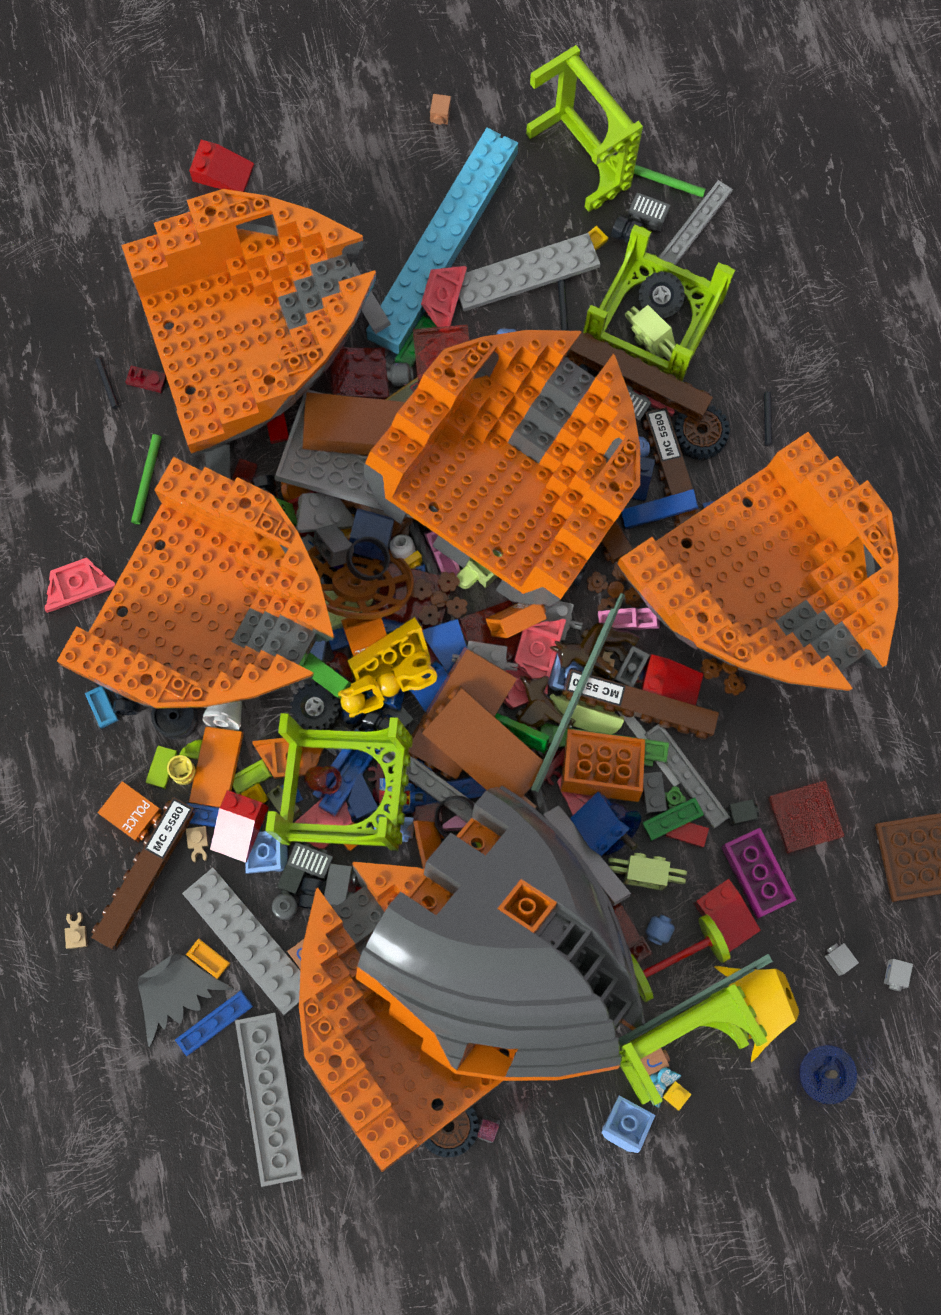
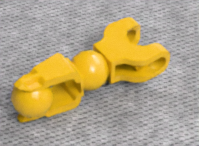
M417 652L406 657L398 667L393 669L394 673H383L377 681L375 678L367 675L352 683L349 688L340 690L338 695L341 696V706L346 712L350 713L349 717H355L360 713H369L383 707V701L385 700L383 696H395L399 693L400 689L405 692L407 690H421L432 685L437 680V673L430 666L431 661L428 654ZM425 659L422 664H416L418 660ZM427 673H430V674H431V676H430L429 678H423V677H422L423 675H425V674H427ZM372 689L375 695L365 700L362 692Z

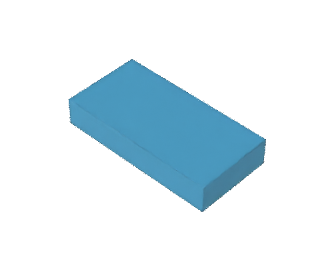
M99 686L85 693L100 728L119 721L117 715L113 712V706L104 687Z

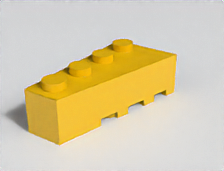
M414 617L349 659L348 664L355 682L367 675L378 680L379 676L383 673H394L393 669L398 667L406 657L412 654L425 652L429 658L430 655L421 626ZM425 659L418 660L416 664L423 663Z

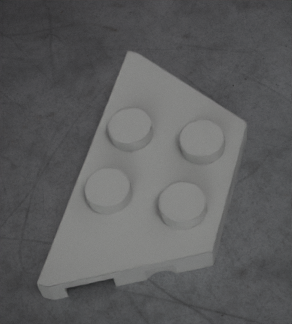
M306 493L299 496V509L296 514L298 521L295 527L298 533L314 532L317 528L335 524L340 530L352 529L355 518L338 497L323 493Z

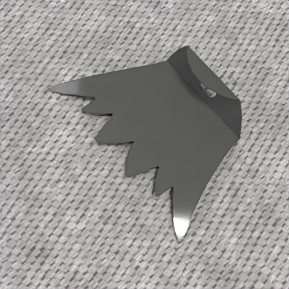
M181 954L170 955L145 972L138 979V988L143 1005L148 1046L150 1047L154 1039L158 1023L163 1030L166 1028L167 1015L181 1024L183 1020V1006L195 1011L200 1010L197 995L211 998L212 996L207 989L232 990L233 988L212 977L192 963L185 955Z

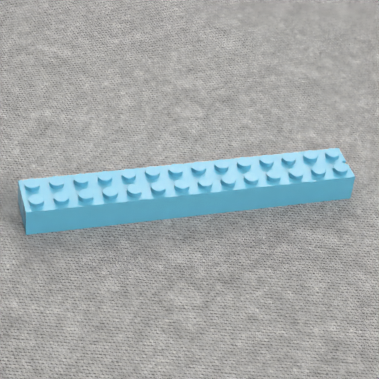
M489 128L485 129L381 304V308L391 325L375 334L369 324L366 329L368 340L396 354L400 352L425 312L421 302L431 269L450 268L517 156L518 142L506 136L501 138V134Z

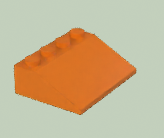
M568 729L562 769L561 792L590 796L600 792L607 798L638 802L643 792L645 739Z
M413 821L423 869H425L426 861L442 843L441 839H444V837L438 832L435 822Z

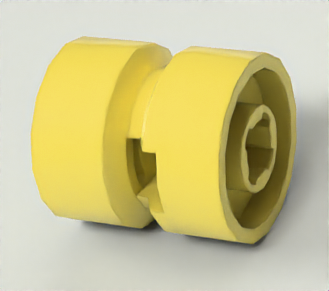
M178 755L171 758L168 762L167 772L176 783L187 785L193 782L196 767L189 758Z

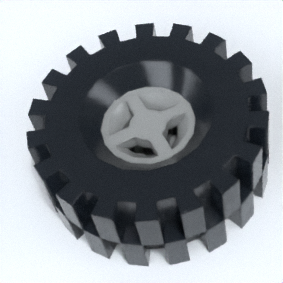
M664 271L652 273L651 276L646 277V280L642 282L639 289L641 307L650 306L663 319L674 316L684 304V287L681 281L672 273Z
M316 682L304 684L303 688L299 687L297 689V694H293L292 697L294 699L290 701V706H292L290 712L293 714L292 718L302 728L306 730H329L332 724H336L337 717H340V699Z

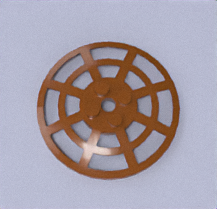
M315 546L307 551L313 565L318 568L317 574L320 583L323 573L332 578V584H321L324 599L330 603L326 604L327 611L352 619L381 618L400 610L406 605L414 587V578L409 565L403 558H394L389 548L390 560L397 565L403 575L392 577L386 570L382 574L386 578L385 580L365 581L355 577L348 569L347 563L343 564L344 567L336 572L329 569L331 566L328 562L322 564L315 558L321 554ZM352 556V563L368 566L366 569L355 566L362 574L374 576V570L381 573L384 568L379 565L381 560L373 559L371 561ZM406 581L407 592L403 600L394 599L395 584ZM389 586L387 596L377 594L379 587ZM324 591H334L339 597L332 600ZM371 599L381 601L370 607H367L365 603ZM345 601L356 602L359 608L342 604ZM387 603L395 605L383 611L370 612L385 606Z

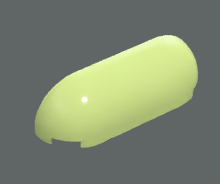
M551 694L550 698L556 703L558 709L565 714L570 700L566 699V696L563 695L555 696ZM579 700L571 718L576 720L573 725L575 727L593 732L613 734L621 728L624 717H619L615 712L605 711L604 707L598 705L596 707L588 706L584 701Z

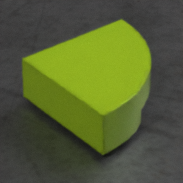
M195 740L186 745L181 750L180 755L198 760L202 740Z

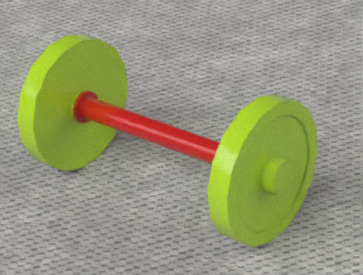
M706 914L699 918V925L705 939L642 971L638 962L631 954L639 995L645 1002L654 998L646 978L708 946L721 963L730 959V953L724 937L709 915Z

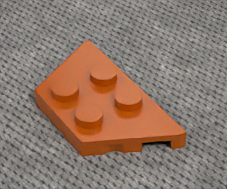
M284 738L253 741L254 747L274 779L285 778L289 743ZM302 747L299 776L314 774L324 748Z

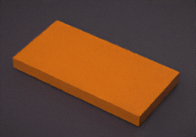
M205 727L189 803L220 808L226 791H232L244 735L243 732Z

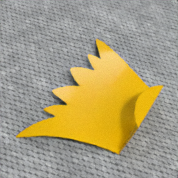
M714 966L719 972H721L727 977L741 970L737 968ZM754 969L755 971L732 983L742 988L746 996L744 1001L747 1006H752L757 1016L755 1017L756 1022L764 1027L768 1035L765 1037L768 1042L761 1046L754 1044L751 1062L782 1031L796 1022L799 1015V1009L787 978L783 972L777 969Z

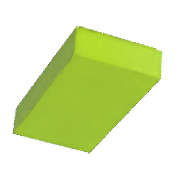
M161 746L157 747L146 779L147 784L166 788L170 776L167 772V765L170 759L177 755V751Z
M263 759L235 774L233 788L237 794H241L252 786L272 777Z

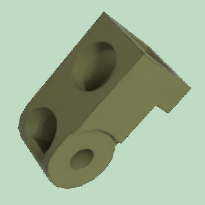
M277 785L266 795L280 813L283 789ZM296 804L293 821L302 815L301 810Z

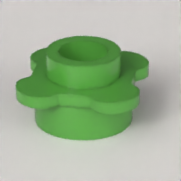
M676 786L672 787V790L668 793L665 792V800L669 804L670 809L686 801L685 796L682 795L679 791L680 789Z

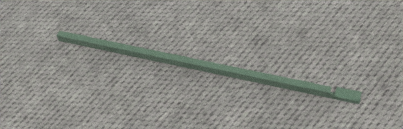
M620 593L614 609H611L533 783L532 791L539 792L625 597L623 593Z
M769 954L765 955L648 1021L644 1026L641 1025L618 1038L620 1046L755 971L754 967L759 970L773 962Z

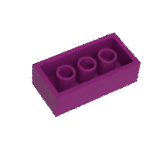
M761 828L732 840L721 847L756 919L796 901Z

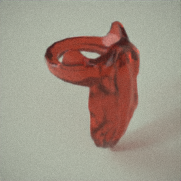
M333 651L334 658L330 662H326V664L334 670L338 669L345 679L351 682V684L354 683L355 680L352 676L347 656L342 652Z
M333 766L311 767L304 775V783L316 792L319 791L323 794L331 795L340 788L342 777L338 769ZM332 772L335 774L337 782L333 788H328L326 786L327 774Z

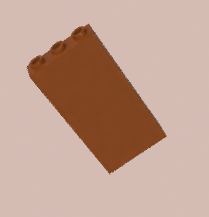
M306 392L302 449L369 455L372 448L390 428L397 412L405 402Z
M464 647L411 735L413 743L412 747L409 748V755L416 760L418 758L424 760V765L431 769L436 767L441 770L440 774L444 777L457 779L462 768L422 734V723L428 717L431 719L436 714L434 712L436 707L440 703L444 704L449 699L447 697L454 688L458 689L460 686L495 716L517 678Z
M461 686L458 689L454 688L447 696L449 699L444 704L440 703L434 710L436 714L431 719L428 717L422 723V734L486 790L504 786L522 798L533 786L544 760Z

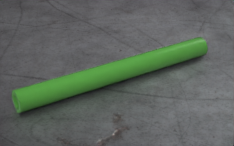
M635 165L634 174L702 198L706 189Z
M156 434L152 435L131 522L134 524L141 523L162 438Z

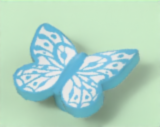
M667 1067L662 1068L659 1073L655 1072L650 1076L661 1098H663L666 1087L681 1077L680 1074L671 1071ZM660 1102V1103H658V1104H657V1105H655V1106H656V1107H658V1108H659V1107H660V1104H661V1102Z

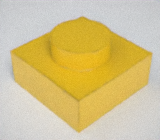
M417 550L404 560L413 571L417 566H421L422 556Z
M259 783L241 793L242 796L262 803L269 800Z
M674 1081L663 1095V1098L679 1111L691 1096V1093Z

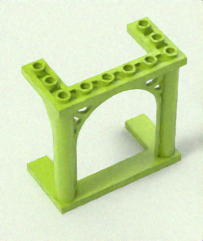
M575 45L531 73L530 84L534 89L558 74L559 79L556 106L528 123L526 134L532 139L560 120L565 123L590 154L592 161L599 169V187L596 192L586 197L585 208L590 212L601 207L608 199L612 200L622 190L626 191L631 187L643 126L639 121L636 123L632 122L582 61L580 49ZM577 76L600 103L607 115L608 132L602 144L573 109Z
M634 225L631 230L624 262L600 307L597 308L591 305L588 309L583 333H589L595 339L605 341L611 347L617 350L621 349L633 358H640L645 364L656 366L660 371L672 374L683 382L689 363L719 304H723L735 270L728 265L718 262L712 280L708 281L706 278L697 276L687 269H682L671 262L658 258L656 255L647 253L646 250L651 232L644 227ZM640 268L649 271L648 276L660 271L672 273L681 281L685 296L691 306V324L681 344L675 345L670 361L605 332L625 294L632 287L644 282L646 277H648L640 273ZM698 293L704 297L697 300L692 298V295Z
M281 713L278 733L289 743L280 815L275 811H268L266 832L282 845H290L291 841L387 846L390 850L398 851L399 845L402 844L403 840L400 830L405 820L402 811L407 801V796L404 792L405 786H408L409 776L406 773L407 767L411 763V757L408 755L409 748L412 747L413 743L412 736H410V733L398 718L390 717L388 728L371 732L302 729L289 714ZM302 747L354 749L366 752L374 757L383 769L386 782L385 794L377 810L364 821L353 825L293 823ZM376 749L381 751L380 755L376 754ZM389 752H394L395 758L393 761L384 763V756ZM390 767H393L392 771L394 773L392 774L389 773ZM387 804L390 805V807H388L390 814L385 811V806ZM379 815H385V816H386V817H379V823H377V817H378ZM372 823L376 830L373 827L367 828V825Z
M735 984L727 986L686 1011L620 1046L619 1054L622 1055L620 1066L641 1104L651 1101L653 1105H657L663 1100L640 1059L699 1026L721 1030L736 1042L739 1049L750 1045L747 1041L749 1040L747 1032L751 1035L756 1046H761L768 1042L765 1038L768 1036L762 1025H758L756 1022V1013L752 1006H747L744 1001L746 996L740 986L737 987Z

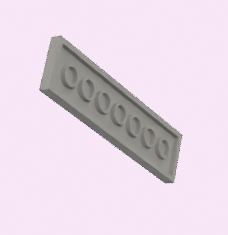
M589 233L466 272L458 298L465 312L599 268L600 261Z
M211 868L182 894L285 1016L299 1003L300 970L218 872Z
M276 1013L235 1020L261 1187L302 1179Z

